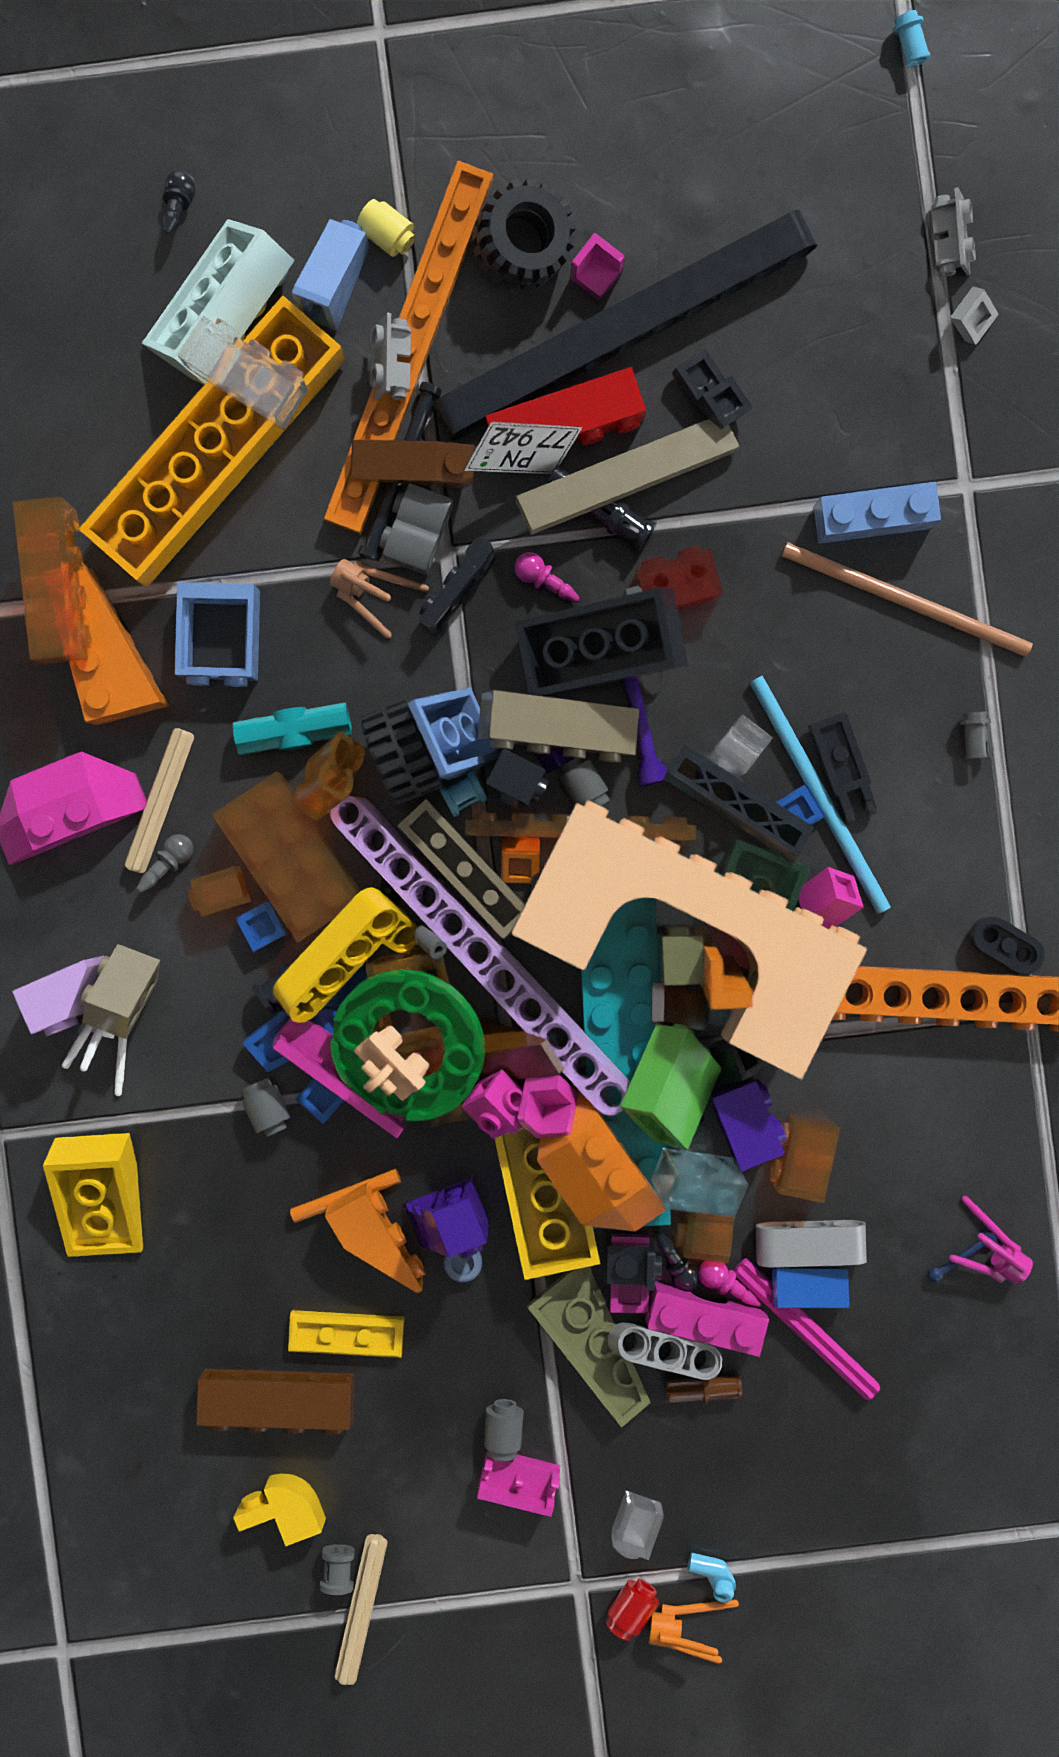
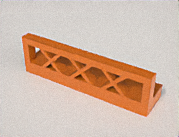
M706 926L694 927V932L703 935L705 984H701L710 1008H753L752 990L733 955L720 956Z

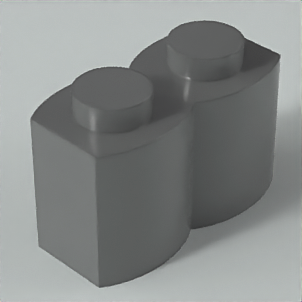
M410 483L406 492L399 491L392 510L393 513L397 514L396 520L392 528L385 527L379 544V548L384 549V560L427 576L453 509V499Z

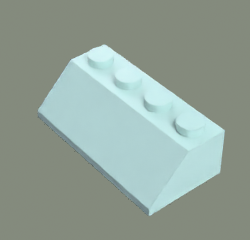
M227 219L142 344L189 378L205 385L225 362L232 350L236 349L244 340L246 330L253 320L264 312L268 298L275 288L286 280L289 273L288 270L295 260L264 230Z

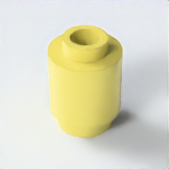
M372 199L366 204L358 217L357 224L363 228V232H366L367 238L392 257L398 253L404 255L415 241L416 236L413 234L414 224L384 201L379 203L376 199Z

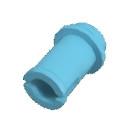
M916 10L899 15L894 20L896 26L893 28V32L895 35H899L906 58L907 67L920 65L930 59L931 56L921 28L924 22L923 17L918 16Z

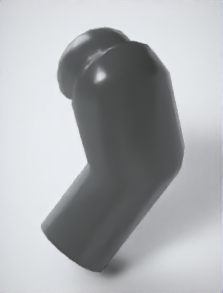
M422 925L415 930L414 938L419 949L434 959H438L445 954L447 950L446 943L429 927L427 928L425 925Z

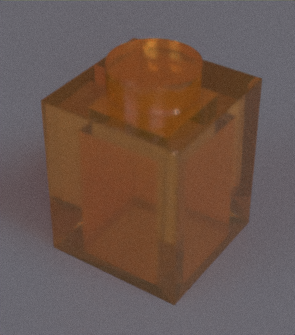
M233 866L190 880L192 889L188 890L189 900L193 910L200 911L201 917L251 903L240 866Z

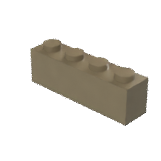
M493 690L482 693L478 740L490 741V748L513 750V744L527 745L526 752L550 754V748L563 750V757L586 758L587 752L599 754V761L619 763L621 762V756L635 755L639 709Z
M424 800L398 827L504 939L514 929L525 904L430 801Z

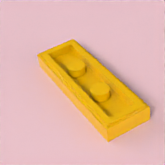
M292 1310L290 1313L288 1351L401 1358L404 1317Z

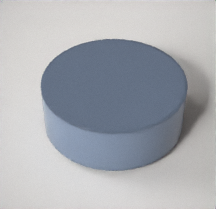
M480 1252L467 1258H460L459 1254L452 1257L445 1256L444 1259L446 1273L451 1279L458 1282L473 1280L479 1274L482 1266Z

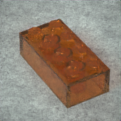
M273 773L212 814L297 943L306 940L330 924L361 891L283 774Z

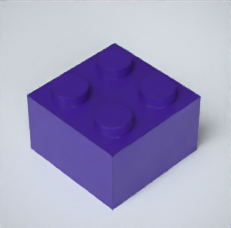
M751 1076L742 1082L715 1086L709 1100L732 1158L741 1171L785 1155L781 1143L786 1142L787 1138L779 1119L776 1120L774 1114L770 1115L767 1107L772 1106L773 1103L766 1085L762 1084L760 1079L755 1080Z

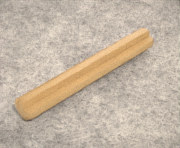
M175 728L172 731L124 863L125 867L131 871L144 873L147 870L194 740V735L179 728Z
M369 1534L364 1544L335 1672V1679L342 1685H353L358 1676L388 1543L379 1534Z

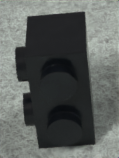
M503 749L486 784L489 788L499 792L497 797L499 801L518 810L521 804L529 807L532 800L539 803L549 781L543 778L546 772L545 769Z

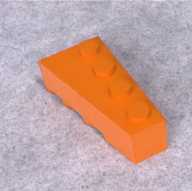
M83 563L45 572L85 722L101 725L169 706L164 695L157 687L148 666L138 653L129 632L119 619L115 607L94 570Z

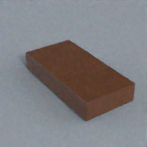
M653 983L652 1022L671 1027L673 1024H681L692 1029L694 1033L705 1032V994L675 985Z

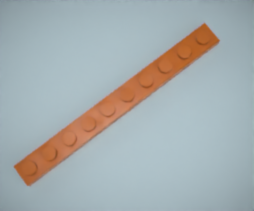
M457 161L399 318L406 319L407 326L411 328L410 356L408 358L397 356V362L410 363V392L406 393V399L403 400L392 399L391 392H388L379 400H374L375 387H373L353 440H397L470 245L472 233L476 229V226H474L475 221L485 205L494 181L493 173ZM351 445L324 520L327 523L361 535L381 482L351 480Z

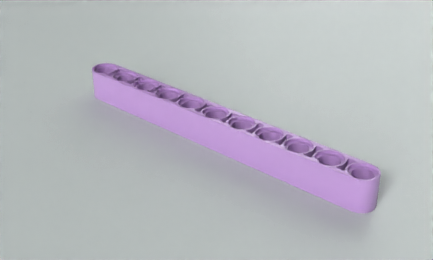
M343 796L335 800L330 811L331 820L334 825L427 926L446 943L450 951L527 1033L547 1039L565 1068L562 1072L593 1106L606 1115H616L623 1111L620 1107L621 1103L612 1104L606 1099L605 1088L609 1085L617 1087L622 1093L623 1101L630 1085V1081L370 801L356 796ZM354 803L358 808L359 815L357 820L351 823L347 818V810ZM377 831H380L384 836V845L379 851L372 844V837ZM402 858L406 859L410 865V872L406 878H402L397 870L398 863ZM427 886L432 887L436 893V900L432 906H428L423 900V891ZM453 913L458 915L462 921V928L458 934H454L448 926V920ZM477 942L484 943L488 948V958L485 962H480L474 955V946ZM503 970L511 972L514 976L515 984L512 990H506L500 983L499 978ZM529 998L535 999L541 1006V1015L538 1019L532 1018L526 1012V1002ZM555 1027L562 1028L567 1033L568 1043L565 1047L556 1045L552 1040V1031ZM581 1056L589 1057L594 1062L595 1072L593 1075H585L580 1071L578 1061Z

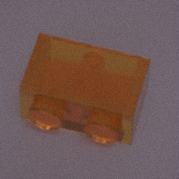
M790 1113L788 1123L782 1122L781 1124L787 1138L786 1142L781 1143L785 1155L780 1156V1160L774 1159L770 1181L775 1182L774 1188L779 1194L824 1203L840 1128L833 1122Z

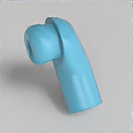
M690 1553L687 1572L707 1576L714 1590L713 1595L715 1599L723 1603L731 1601L734 1597L736 1582L727 1564L721 1559Z

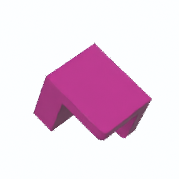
M594 232L572 261L570 279L600 302L622 274L625 256Z
M830 867L824 869L797 890L801 909H806L824 918L821 926L827 929L831 925L837 927L864 908L855 877Z
M560 1075L526 1078L518 1113V1122L536 1138L567 1136L571 1133L578 1092Z

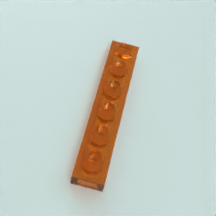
M474 813V820H466L465 835L559 838L570 815L553 814L550 815V822L535 821V814H512V821H497V813ZM626 816V820L645 829L642 836L649 840H655L656 837L660 836L669 841H696V825H687V818L664 817V824H649V817Z

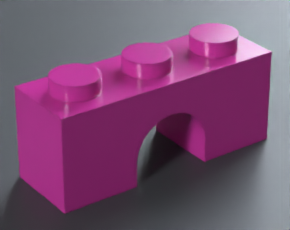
M654 1281V1291H651L649 1298V1313L645 1314L648 1329L758 1357L761 1354L769 1318L762 1307L726 1299L725 1304L707 1301L695 1296L691 1291H684L675 1285Z

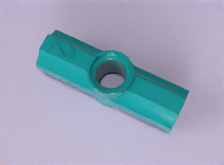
M339 703L306 709V707L288 708L275 711L272 716L233 722V735L238 754L245 755L279 749V751L300 749L312 746L313 742L345 738L352 735V726L347 703Z

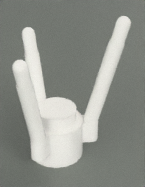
M85 1024L62 1063V1067L64 1069L69 1068L92 1031L93 1036L80 1066V1070L85 1072L89 1067L101 1037L114 1039L115 1035ZM121 1037L118 1038L114 1090L116 1096L122 1094L127 1039Z

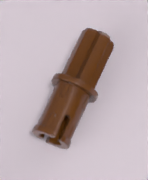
M740 1374L715 1376L709 1380L698 1378L669 1379L666 1381V1397L669 1402L703 1400L704 1404H708L709 1400L742 1399Z

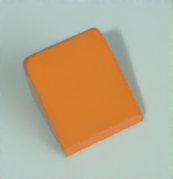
M502 838L501 879L505 883L530 884L532 877L539 872V838Z

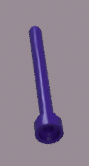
M638 677L623 680L629 708L639 709L637 743L642 762L638 763L640 770L637 771L639 785L643 787L665 782L666 780L663 777L667 773V767L662 765L661 758H656Z

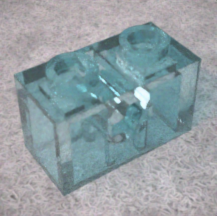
M663 1148L651 1178L661 1203L666 1209L731 1217L736 1216L748 1188V1183L733 1157Z

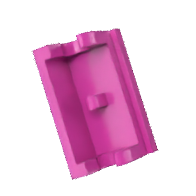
M486 1451L478 1483L477 1499L552 1517L555 1492L559 1488L560 1465L517 1455L515 1459L510 1461H497L489 1458Z

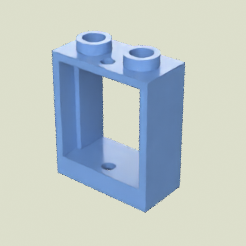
M177 582L175 675L186 679V685L209 686V679L224 680V686L247 687V680L258 681L260 590L254 584ZM194 604L246 605L245 668L192 667Z

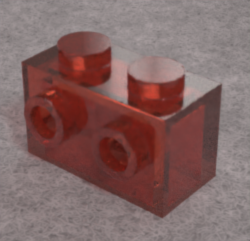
M699 546L681 550L677 553L679 558L664 561L662 556L641 562L642 568L636 569L634 575L636 584L641 587L642 591L659 587L674 589L678 610L717 600L723 594L711 549L701 551Z

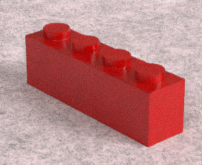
M629 367L486 415L487 428L491 422L583 427L573 444L582 442V445L586 446L601 441L605 433L618 430V433L622 434L637 429L640 426L639 422L644 421L646 408L633 369Z

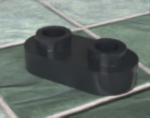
M985 916L973 924L970 931V939L973 946L981 953L1016 973L1031 974L1042 966L1045 952L1042 944L1037 939L999 917ZM988 928L993 929L995 934L994 939L990 942L985 941L983 936L984 931ZM1021 947L1025 948L1027 956L1023 961H1019L1016 958V952Z

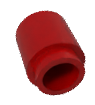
M640 1578L637 1581L628 1580L608 1609L609 1616L605 1621L608 1628L615 1635L626 1641H630L633 1636H638L659 1605L655 1597L657 1594L655 1588Z

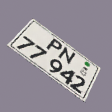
M491 422L464 471L552 474L555 468L561 464L583 427Z

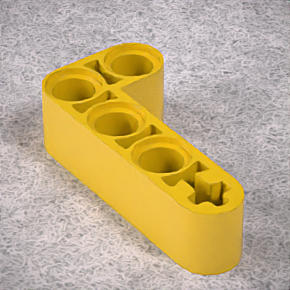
M375 888L364 889L346 905L277 980L273 987V995L294 1022H306L312 1019L382 943L397 953H406L412 950L417 945L414 932L418 926L400 905Z

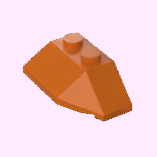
M573 1084L572 1087L578 1092L571 1133L567 1136L540 1138L537 1162L581 1225L637 1231L666 1211L667 1207L600 1111Z

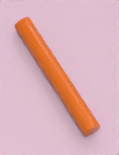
M397 1169L294 1207L290 1209L294 1223L324 1213L326 1212L327 1204L365 1183H368L372 1192L401 1183Z

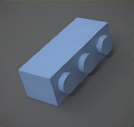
M936 482L824 496L814 505L818 544L927 530L941 521Z

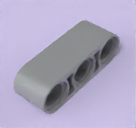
M858 1220L764 1222L756 1224L757 1264L763 1267L864 1264L867 1262L866 1223Z
M626 1322L616 1324L608 1334L610 1350L615 1355L633 1363L702 1380L714 1378L722 1368L720 1352L716 1347L706 1343ZM633 1332L636 1337V1343L631 1350L625 1352L622 1346L623 1339L628 1333ZM669 1341L671 1352L666 1359L660 1360L658 1355L659 1348L664 1342ZM704 1350L706 1361L701 1368L696 1369L694 1365L695 1356L698 1352Z

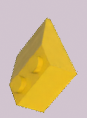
M130 1133L55 1138L43 1168L67 1256L142 1252L143 1239L137 1162Z

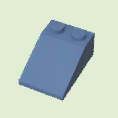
M471 687L416 699L408 703L442 778L450 780L466 775L470 771H474L500 757L499 749L490 748V741L478 740L480 707Z

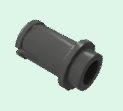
M986 711L963 713V721H960V725H964L965 759L990 757L987 723H991V719H987Z

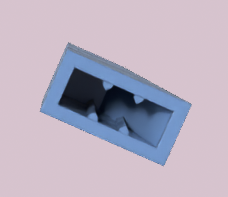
M330 219L294 285L292 295L298 309L317 324L338 331L370 246L366 232L362 231L363 228L349 220H342L339 223Z

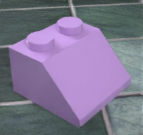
M104 956L80 961L12 991L31 1034L44 1030L47 1037L79 1024L76 1017L83 1014L84 1007L80 1006L81 996L88 984H95L98 978L96 976L97 970Z

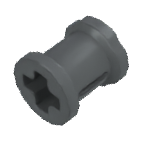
M333 1544L322 1548V1559L325 1562L324 1579L319 1584L321 1592L328 1595H344L352 1592L354 1583L350 1579L351 1560L354 1559L355 1555L353 1547Z

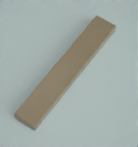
M708 419L516 496V503L531 535L733 454L738 451L740 446L730 425L721 430Z

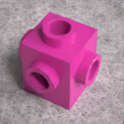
M503 1070L480 1080L462 1105V1108L477 1122L479 1128L492 1139L506 1133L510 1135L515 1134L523 1127L518 1122L523 1090Z

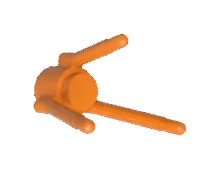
M731 1600L726 1603L714 1601L681 1606L662 1604V1612H654L651 1616L649 1644L671 1648L720 1664L722 1658L718 1656L716 1648L681 1638L682 1620H676L675 1615L736 1608L739 1602L737 1600Z

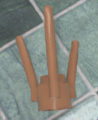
M342 559L330 578V585L339 590L337 597L352 606L385 638H391V632L353 597V595L361 596L365 590L386 602L391 600L389 594L368 583L369 577L367 575L424 593L429 591V587L416 581L369 567L358 560L353 564L346 559Z

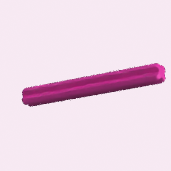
M745 1258L737 1264L733 1270L736 1273V1277L865 1400H871L879 1392L880 1385L800 1308H773L772 1281L749 1259Z

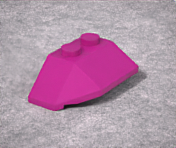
M79 752L10 781L0 812V844L8 864L13 865L143 812L147 799L136 773L87 753Z

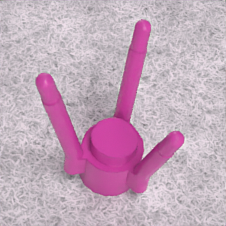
M963 1196L961 1198L962 1202L1003 1245H998L983 1233L977 1235L978 1240L994 1252L991 1258V1264L994 1265L993 1268L953 1254L949 1256V1260L963 1267L988 1275L999 1283H1002L1005 1279L1014 1284L1022 1283L1032 1270V1259L1023 1254L1021 1247L1011 1241L967 1196Z

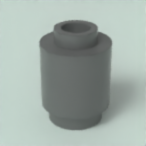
M576 758L560 768L563 775L558 780L574 807L577 803L584 806L587 800L599 806L610 801L606 794L608 788L591 759L583 763L581 758Z
M269 1078L241 1090L244 1099L241 1101L255 1133L263 1131L265 1136L268 1137L287 1128L284 1121L291 1118L277 1085L272 1086Z
M499 1399L493 1405L486 1408L484 1447L487 1449V1456L493 1460H513L517 1457V1451L521 1449L524 1411L517 1406L515 1401Z

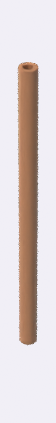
M787 542L781 556L1024 657H1027L1032 649L1033 643L791 543Z

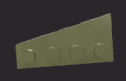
M590 1266L567 1271L526 1305L621 1428L651 1403L633 1362L615 1355L609 1348L608 1334L616 1324L611 1317ZM623 1343V1345H622V1346H623V1349H624L625 1352H627V1350H626V1348H625V1346H624V1343Z

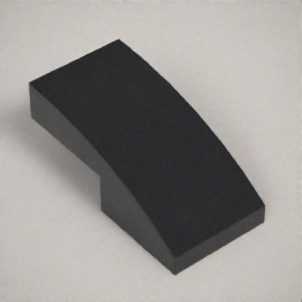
M706 349L672 371V375L688 397L721 430L753 408L732 376L727 379L724 378Z

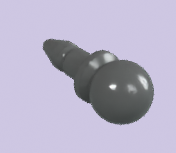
M181 834L170 836L164 843L163 851L156 853L159 861H156L149 868V872L142 876L137 886V891L141 893L148 890L168 872V869L176 872L178 864L189 861L194 852L192 841L187 836Z

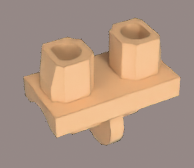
M388 1026L379 1033L377 1031L374 1032L353 1051L365 1062L361 1069L370 1077L364 1088L370 1093L379 1086L388 1096L394 1092L403 1101L425 1084L422 1077L429 1064L419 1054L412 1053L404 1060L395 1051L403 1040L402 1036L392 1026Z

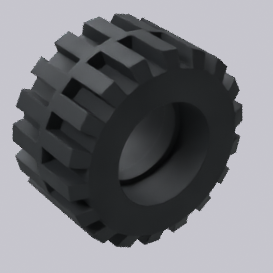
M526 179L522 186L519 180L510 181L506 188L502 185L496 190L478 215L474 224L476 229L472 233V242L478 243L473 251L476 259L481 257L483 259V263L480 266L483 272L486 273L490 270L494 274L491 280L496 284L504 280L506 281L505 288L514 290L517 285H520L521 291H529L533 285L538 288L550 280L569 259L570 251L575 245L576 238L571 235L576 230L575 221L568 220V217L572 214L570 206L563 207L560 203L563 196L558 191L554 196L549 193V185L542 183L540 187H535V180ZM522 219L533 225L541 239V252L532 254L517 249L507 236L506 221Z
M406 699L361 716V729L374 764L390 798L397 805L404 804L442 788V777L437 770L408 705L409 702Z

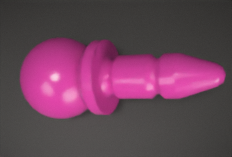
M527 552L517 558L515 573L521 581L526 583L534 582L537 589L544 584L545 588L554 594H558L561 599L574 603L579 601V596L570 585L564 584L561 579L550 574L553 567L550 565L545 566L543 559L538 554Z
M708 1258L700 1264L698 1276L704 1286L711 1289L717 1288L718 1293L721 1295L729 1292L736 1298H740L745 1304L756 1307L761 1306V1300L736 1279L735 1271L728 1270L722 1260Z

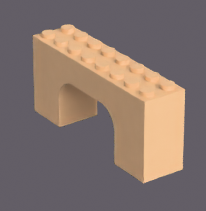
M587 800L584 806L577 803L512 934L584 970L613 913L621 905L632 899L641 897L656 898L730 935L742 946L749 964L747 983L752 990L753 1008H734L720 1035L730 1044L802 1079L867 951V948L857 944L860 936L839 926L831 925L827 929L821 926L824 918L798 907L793 912L785 908L788 900L768 890H761L757 894L749 890L752 882L732 872H726L724 877L713 872L716 864L703 857L691 854L690 858L687 859L677 854L680 846L659 836L653 842L643 837L644 828L624 818L623 820L621 819L619 824L606 818L609 811Z

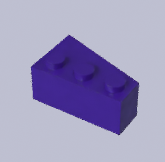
M474 1177L404 1203L419 1245L446 1257L459 1254L460 1258H467L482 1250L481 1245L487 1242L490 1218Z

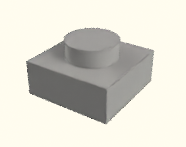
M972 287L950 318L963 340L976 345L999 314L986 291L981 288Z

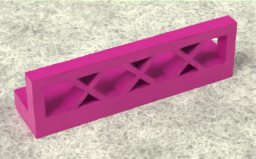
M289 1018L274 1037L273 1049L397 1138L404 1130L402 1121L405 1117L393 1116L387 1112L384 1115L378 1113L377 1109L343 1083L332 1058L330 1041L333 1039V1035L312 1019L297 1023Z

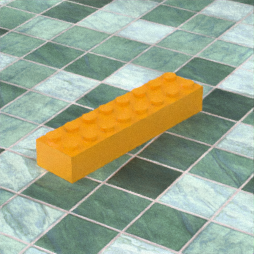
M282 296L88 517L79 530L134 579L148 587L343 365L346 358L342 347L286 297Z

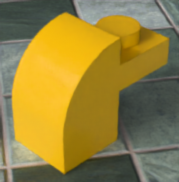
M291 1474L269 1476L264 1487L265 1494L262 1491H256L245 1496L233 1517L239 1532L275 1518L285 1546L320 1534L326 1520L314 1489L305 1480Z

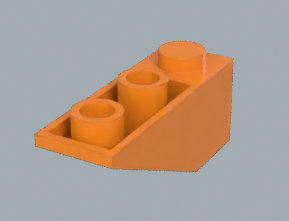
M365 1183L327 1204L325 1218L345 1250L416 1293L423 1291L425 1269L416 1254L410 1256L404 1244L407 1243L404 1232L397 1222L391 1224L385 1214L388 1211V1207L378 1190L372 1192L368 1183Z

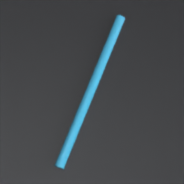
M764 677L756 678L749 683L814 801L824 815L825 821L876 913L879 914L891 907Z

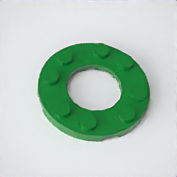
M390 970L373 975L357 985L348 994L335 1014L333 1020L335 1021L333 1039L330 1041L336 1070L348 1088L372 1105L382 1115L387 1112L396 1116L406 1117V1121H424L442 1116L459 1106L470 1094L479 1079L485 1058V1041L481 1024L467 1000L456 989L435 976L414 970ZM396 1010H406L410 1013H420L427 1016V1019L431 1020L438 1027L443 1037L445 1050L441 1066L433 1074L422 1077L425 1084L403 1101L394 1092L388 1096L379 1086L369 1093L364 1088V1085L370 1077L361 1069L365 1062L353 1051L361 1042L373 1034L376 1023L385 1014Z

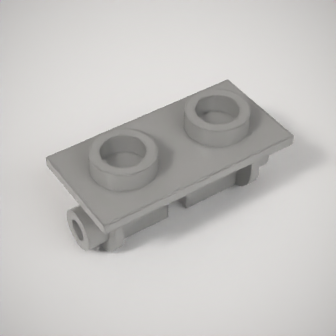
M957 187L954 188L955 199L950 200L949 195H940L934 199L935 204L931 206L934 234L948 233L949 238L934 241L936 269L940 270L941 276L954 275L956 268L962 267L967 276L971 275L970 262L976 260L973 237L968 238L967 224L973 222L970 199L965 200Z
M387 312L373 325L371 330L370 345L371 348L375 349V363H373L370 370V385L375 387L374 400L381 399L388 392H391L392 399L403 400L406 399V393L410 392V363L397 362V356L406 358L410 356L411 328L407 326L406 319L395 318L391 323V313Z

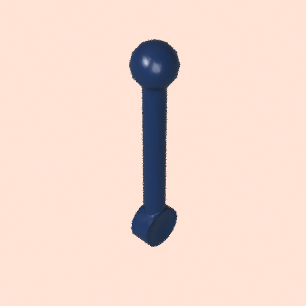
M989 1231L983 1232L989 1239L997 1243V1238L993 1233ZM978 1241L958 1256L967 1259L987 1246ZM949 1261L940 1268L930 1269L928 1272L929 1280L934 1283L940 1282L943 1279V1275L958 1264Z

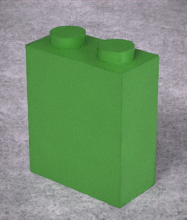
M656 1024L620 1107L655 1143L688 1150L722 1067L711 1056V1051L698 1041L694 1036V1031L689 1027L681 1024H673L672 1027Z

